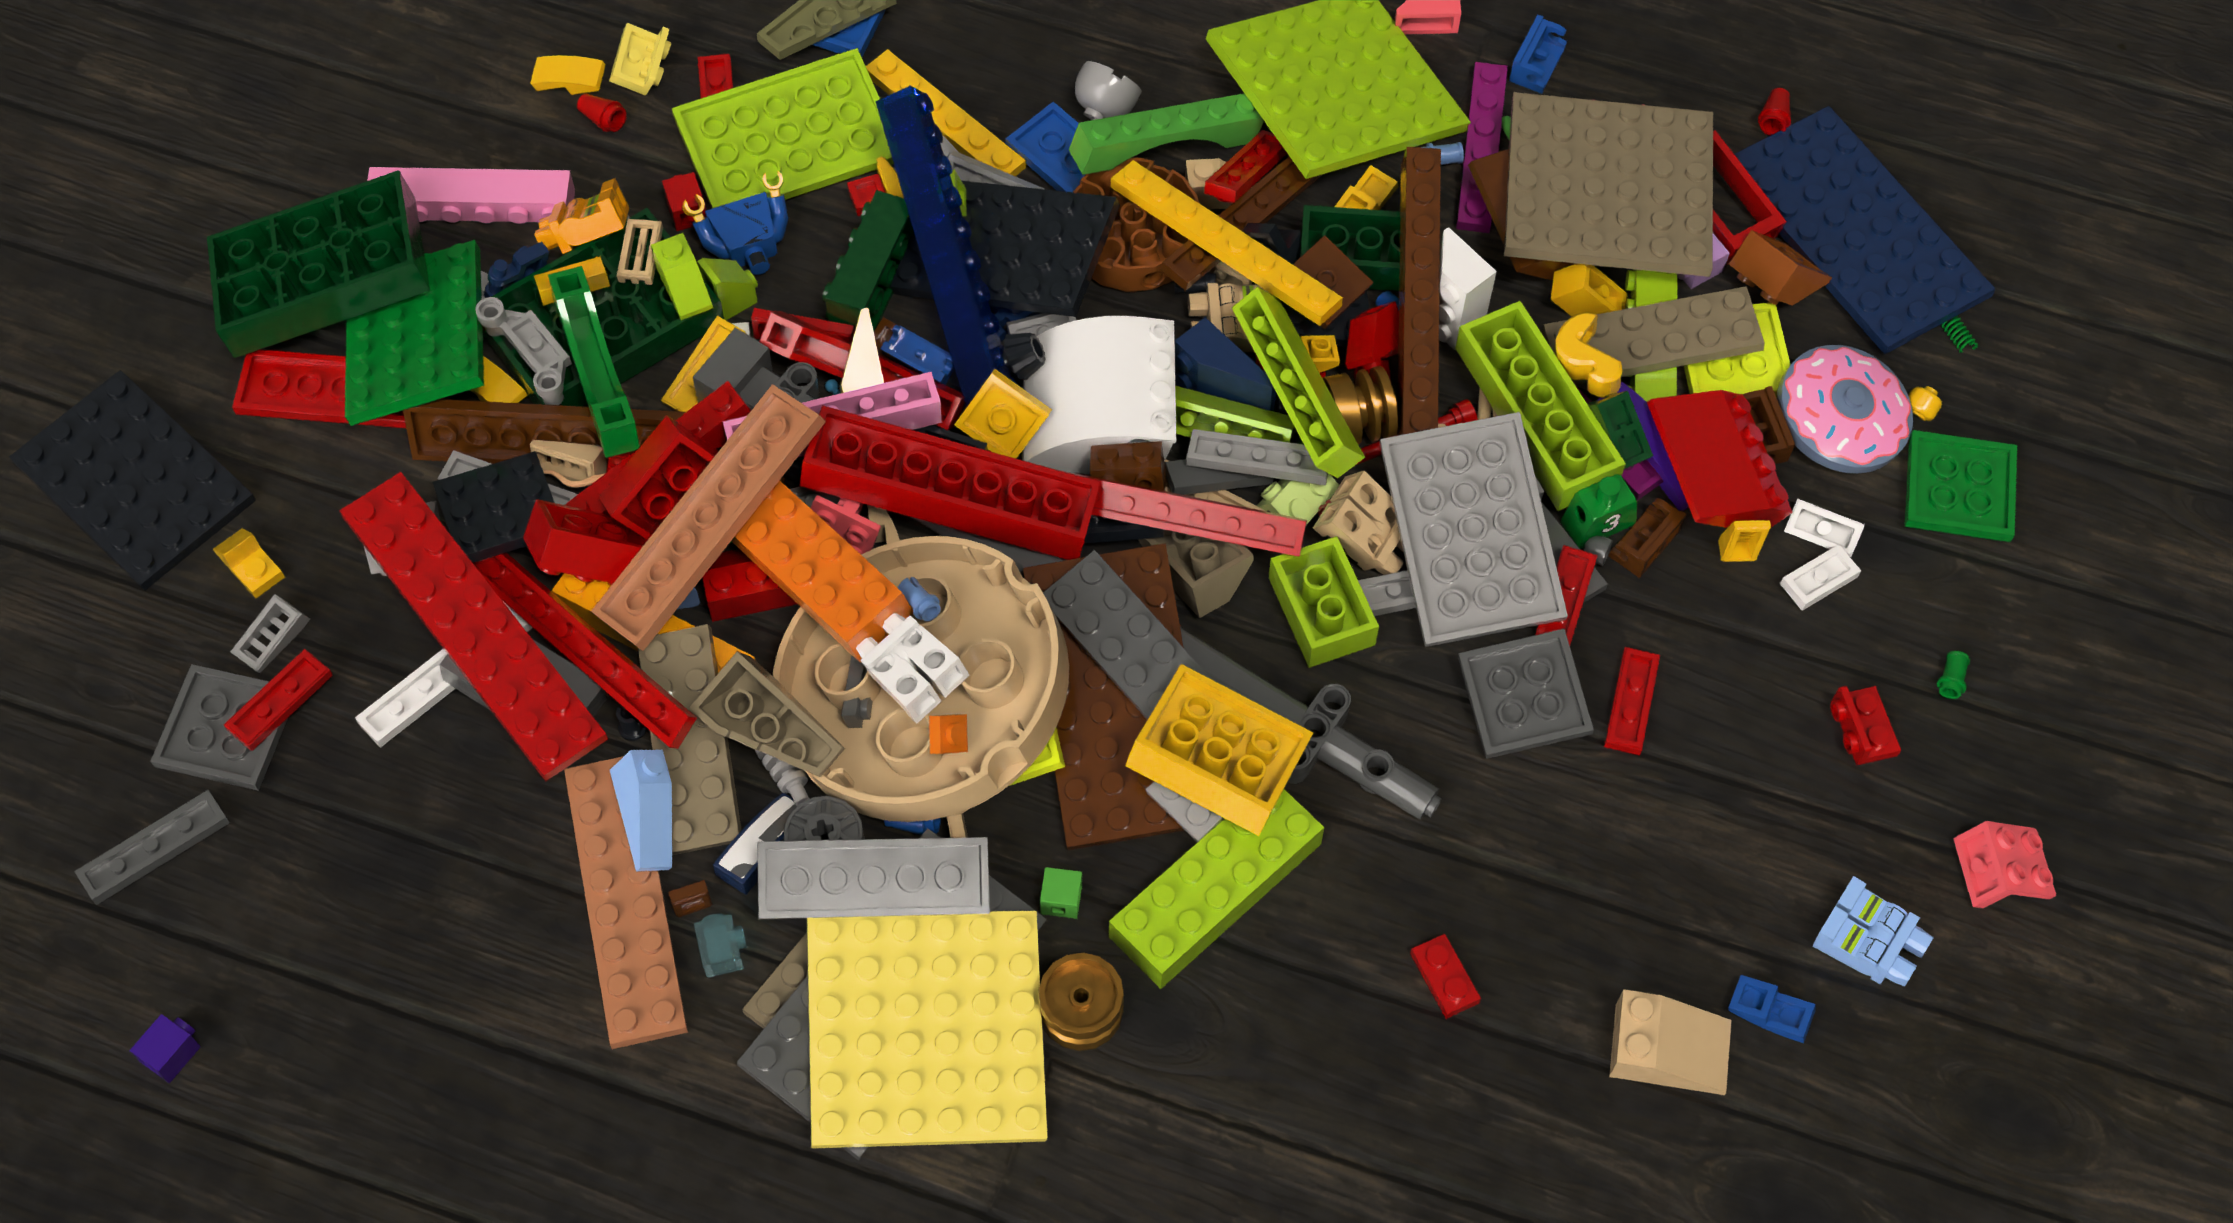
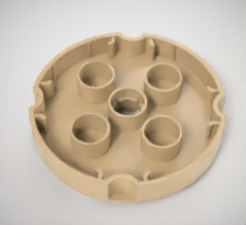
M925 536L899 540L874 548L861 555L897 588L904 579L908 578L910 580L911 577H915L929 594H934L938 597L941 610L936 618L931 621L917 619L914 614L912 617L919 625L924 627L959 657L969 676L946 698L930 682L941 702L916 724L893 697L871 677L868 671L856 687L845 691L851 654L800 607L783 635L774 664L773 677L845 748L821 777L805 771L826 795L842 799L852 806L857 813L872 818L901 822L928 821L960 815L968 809L987 801L1016 781L1032 765L1052 737L1060 720L1069 684V659L1063 631L1048 600L1037 583L1030 584L1022 577L1013 559L985 544L963 538ZM858 697L860 700L870 697L873 701L870 720H863L862 728H848L841 716L843 702ZM967 714L968 752L930 754L929 716Z

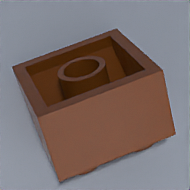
M1753 230L1750 231L1729 263L1731 267L1739 272L1737 278L1750 287L1758 286L1762 289L1760 296L1774 305H1777L1780 301L1793 306L1827 285L1832 279L1830 275L1819 269L1788 244Z

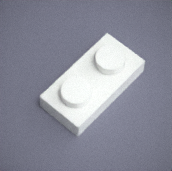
M1838 544L1784 576L1780 585L1803 611L1858 578L1861 570Z

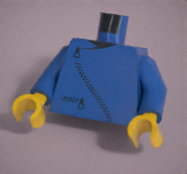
M777 171L779 183L771 186L766 181V172L764 173L763 184L770 190L769 197H767L766 192L706 210V217L702 214L705 203L701 196L697 194L694 196L699 205V209L696 211L691 210L688 207L687 201L684 200L682 205L683 211L686 215L694 218L695 221L692 224L703 248L720 259L736 260L741 267L748 265L751 273L754 275L763 274L768 271L770 264L767 258L773 257L778 253L776 243L783 240L788 224L784 194H780L779 189L783 184L782 174Z

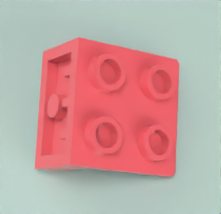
M1985 821L1953 838L1973 907L1985 908L2009 895L2042 899L2056 897L2053 876L2048 868L2043 852V843L2035 828Z

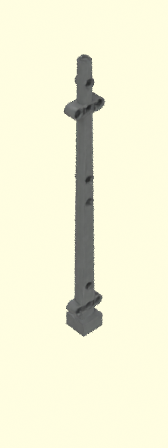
M737 328L733 329L693 376L698 403L727 381L736 389L751 410L772 384L801 403L815 400L819 397L817 372L811 364L805 362L795 363L782 376H779L772 371L769 348ZM799 383H808L805 386H797ZM910 517L941 536L968 539L1002 552L1014 560L1023 578V568L1066 560ZM1180 626L1184 649L1212 680L1308 730H1317L1322 734L1318 738L1311 737L1300 758L1303 764L1295 767L1288 783L1297 784L1302 782L1309 775L1318 760L1359 783L1366 792L1379 795L1419 820L1425 815L1430 818L1433 816L1442 801V798L1437 796L1440 788L1393 760L1388 752L1372 747L1342 728L1347 719L1351 703V695L1344 686L1340 684L1324 686L1308 707ZM1334 702L1341 706V708L1332 710L1325 703ZM1377 767L1384 772V775L1375 776L1368 769Z

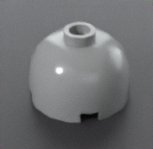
M1086 61L1083 64L1075 82L1076 99L1086 109L1084 115L1091 120L1129 114L1136 105L1142 90L1128 77L1123 76L1121 80L1112 74L1113 69L1092 61Z

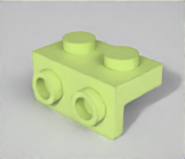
M1328 474L1326 485L1280 479L1278 483L1277 481L1273 482L1261 493L1263 499L1257 506L1265 511L1269 510L1271 513L1306 519L1308 524L1319 511V507L1333 496L1339 484L1330 474Z

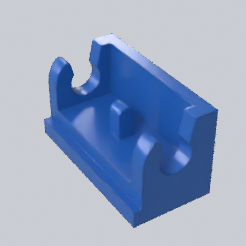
M1537 14L1513 61L1509 81L1542 94L1566 48L1567 41L1551 34L1553 32L1564 36L1566 29L1563 26L1543 19L1544 16Z
M895 325L892 329L893 334L890 340L884 341L880 348L882 354L893 362L917 373L932 372L934 381L946 385L960 358L904 327Z

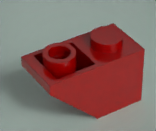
M1395 301L1369 308L1350 321L1345 362L1348 370L1362 366V369L1369 370L1382 364L1381 359L1398 353L1399 310Z

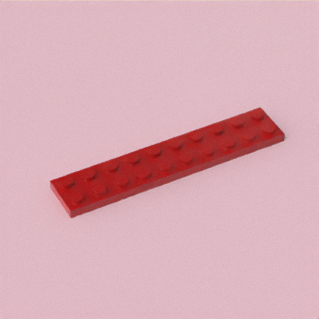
M399 472L339 510L342 518L545 782L608 740L607 734L402 472Z

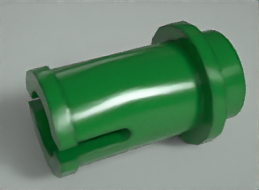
M1950 651L1946 656L1943 676L1937 681L1939 693L1943 697L1957 699L1966 691L1967 685L1964 681L1970 658L1964 652Z

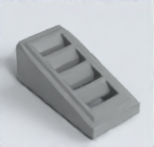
M274 594L231 650V653L255 671L261 673L302 631L310 618ZM282 613L289 617L285 623L278 618ZM272 624L280 629L277 634L268 629ZM262 634L271 640L268 646L258 640ZM251 645L262 652L259 658L247 650Z

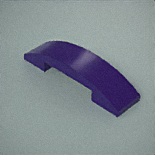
M1621 382V387L1617 393L1629 392L1653 454L1647 460L1663 479L1659 486L1679 511H1684L1689 506L1647 402L1630 387ZM1600 397V398H1599L1598 400H1596V401L1605 399L1606 397H1604V398Z

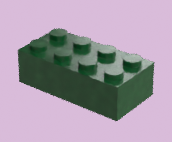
M876 190L872 201L865 203L861 214V224L858 229L854 228L852 230L848 243L849 249L846 255L839 257L836 265V276L833 282L826 284L822 298L823 302H826L825 319L827 321L854 325V329L856 328L861 309L868 308L873 332L880 323L893 295L890 285L900 261L905 256L909 240L917 232L915 202Z
M1304 205L1301 224L1300 257L1325 235L1374 282L1369 289L1399 291L1400 212Z

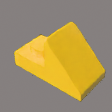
M243 528L213 549L255 599L285 578L279 567L262 550L255 536Z

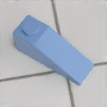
M630 750L610 769V774L636 872L669 870L672 868V782L663 750Z

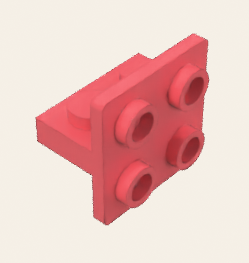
M816 495L811 509L860 554L873 549L881 526L860 516L863 503L840 497L836 504Z

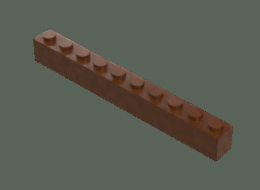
M1406 147L1401 162L1397 436L1438 428L1441 149Z

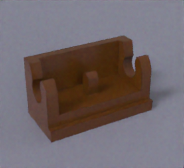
M1772 386L1742 394L1750 403L1751 415L1756 426L1763 434V443L1768 455L1775 464L1788 462L1795 442Z
M1656 498L1652 503L1654 506L1649 505L1644 514L1616 546L1611 549L1608 557L1638 578H1641L1680 532L1687 515L1682 510L1678 511L1659 498Z

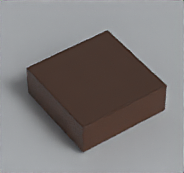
M705 880L668 892L676 917H682L713 905Z

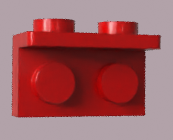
M1847 686L1839 687L1830 704L1831 713L1834 720L1840 722L1844 732L1843 743L1848 754L1853 755L1856 765L1897 757L1901 752V748L1876 686L1849 692Z

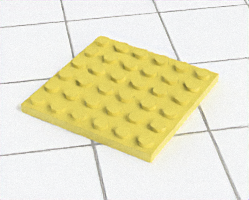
M991 911L990 914L807 918L811 1148L1045 1142L1047 1140L1042 1013L1039 1001L1040 972L1037 911Z

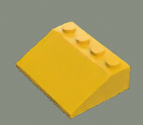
M1180 664L1135 740L1125 766L1259 836L1308 745L1313 732Z

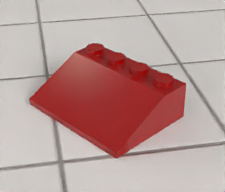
M1716 390L1653 398L1647 402L1695 522L1728 528L1734 521L1770 520L1771 527H1773L1793 513L1788 502V493L1781 485L1775 472L1776 465L1768 455L1763 443V434L1756 426L1751 415L1750 403L1742 394Z

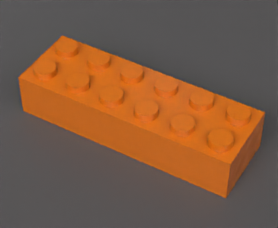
M780 480L731 540L860 663L862 658L856 647L865 638L872 637L878 644L886 638L888 634L882 626L889 616L897 613L906 619L913 615V610L904 594Z

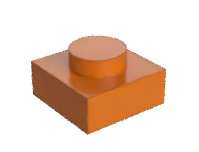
M967 714L929 716L930 754L968 752Z

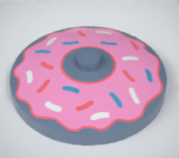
M1825 345L1810 349L1800 355L1789 366L1779 383L1777 400L1795 446L1807 457L1826 468L1855 474L1875 471L1890 463L1909 440L1913 426V411L1906 389L1888 366L1867 352L1843 345Z

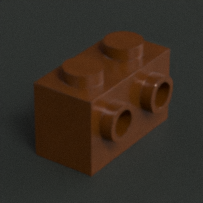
M1162 441L1091 446L1090 475L1091 477L1165 491L1166 469Z

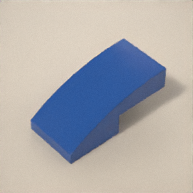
M1740 975L1728 1008L1730 1012L1750 1023L1804 1044L1816 1011V1004L1778 993V986Z

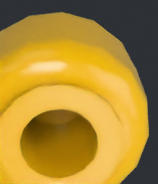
M1929 386L1913 388L1908 394L1913 414L1923 421L1933 420L1942 406V401L1937 396L1938 392Z

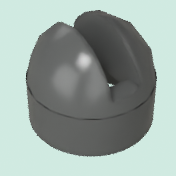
M1593 536L1585 543L1584 551L1598 555L1595 564L1603 566L1611 550L1613 540L1604 536Z

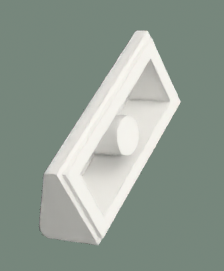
M1797 499L1784 532L1828 549H1832L1839 544L1848 556L1852 557L1864 524Z

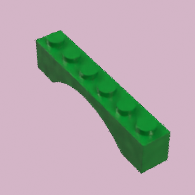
M580 266L548 274L555 307L605 458L639 449L640 444L635 420L613 366L583 267Z

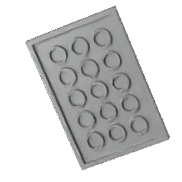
M1520 412L1380 439V448L1425 647L1567 619L1566 606Z

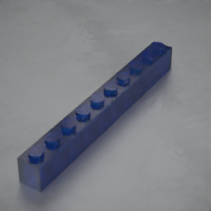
M910 85L876 101V105L967 407L994 369L1001 372L1014 383L1016 381L1011 377L1009 369L1003 360L1004 346L1001 345L998 336L1000 325L996 316L991 312L988 302L991 298L990 292L979 273L981 262L975 250L972 249L969 239L971 237V229L960 210L962 199L958 190L953 186L950 176L953 172L952 166L941 147L943 136L932 117L931 112L934 111L933 103L927 93Z

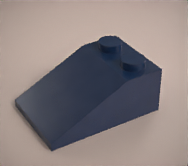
M1206 317L1175 340V383L1177 386L1274 412L1276 391L1266 372Z

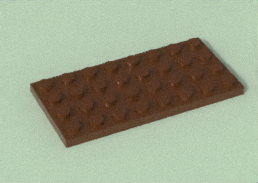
M1166 543L1100 554L1102 559L1183 647ZM1085 557L1023 568L1024 578L1030 584L1037 583L1042 592H1044ZM1059 622L1068 650L1069 684L1064 708L1056 726L1065 767L1055 770L1068 851L1185 831L1146 793V789L1154 781L1125 766L1135 740L1147 719Z

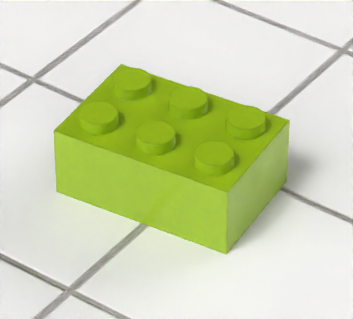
M1337 536L1303 547L1300 557L1282 554L1271 558L1269 569L1270 583L1309 668L1376 645L1379 625Z

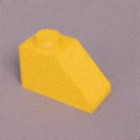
M1574 264L1554 271L1551 300L1570 316L1586 312L1601 314L1625 309L1627 293L1594 265Z

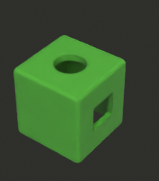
M1045 867L1040 896V913L1077 919L1082 891V872Z

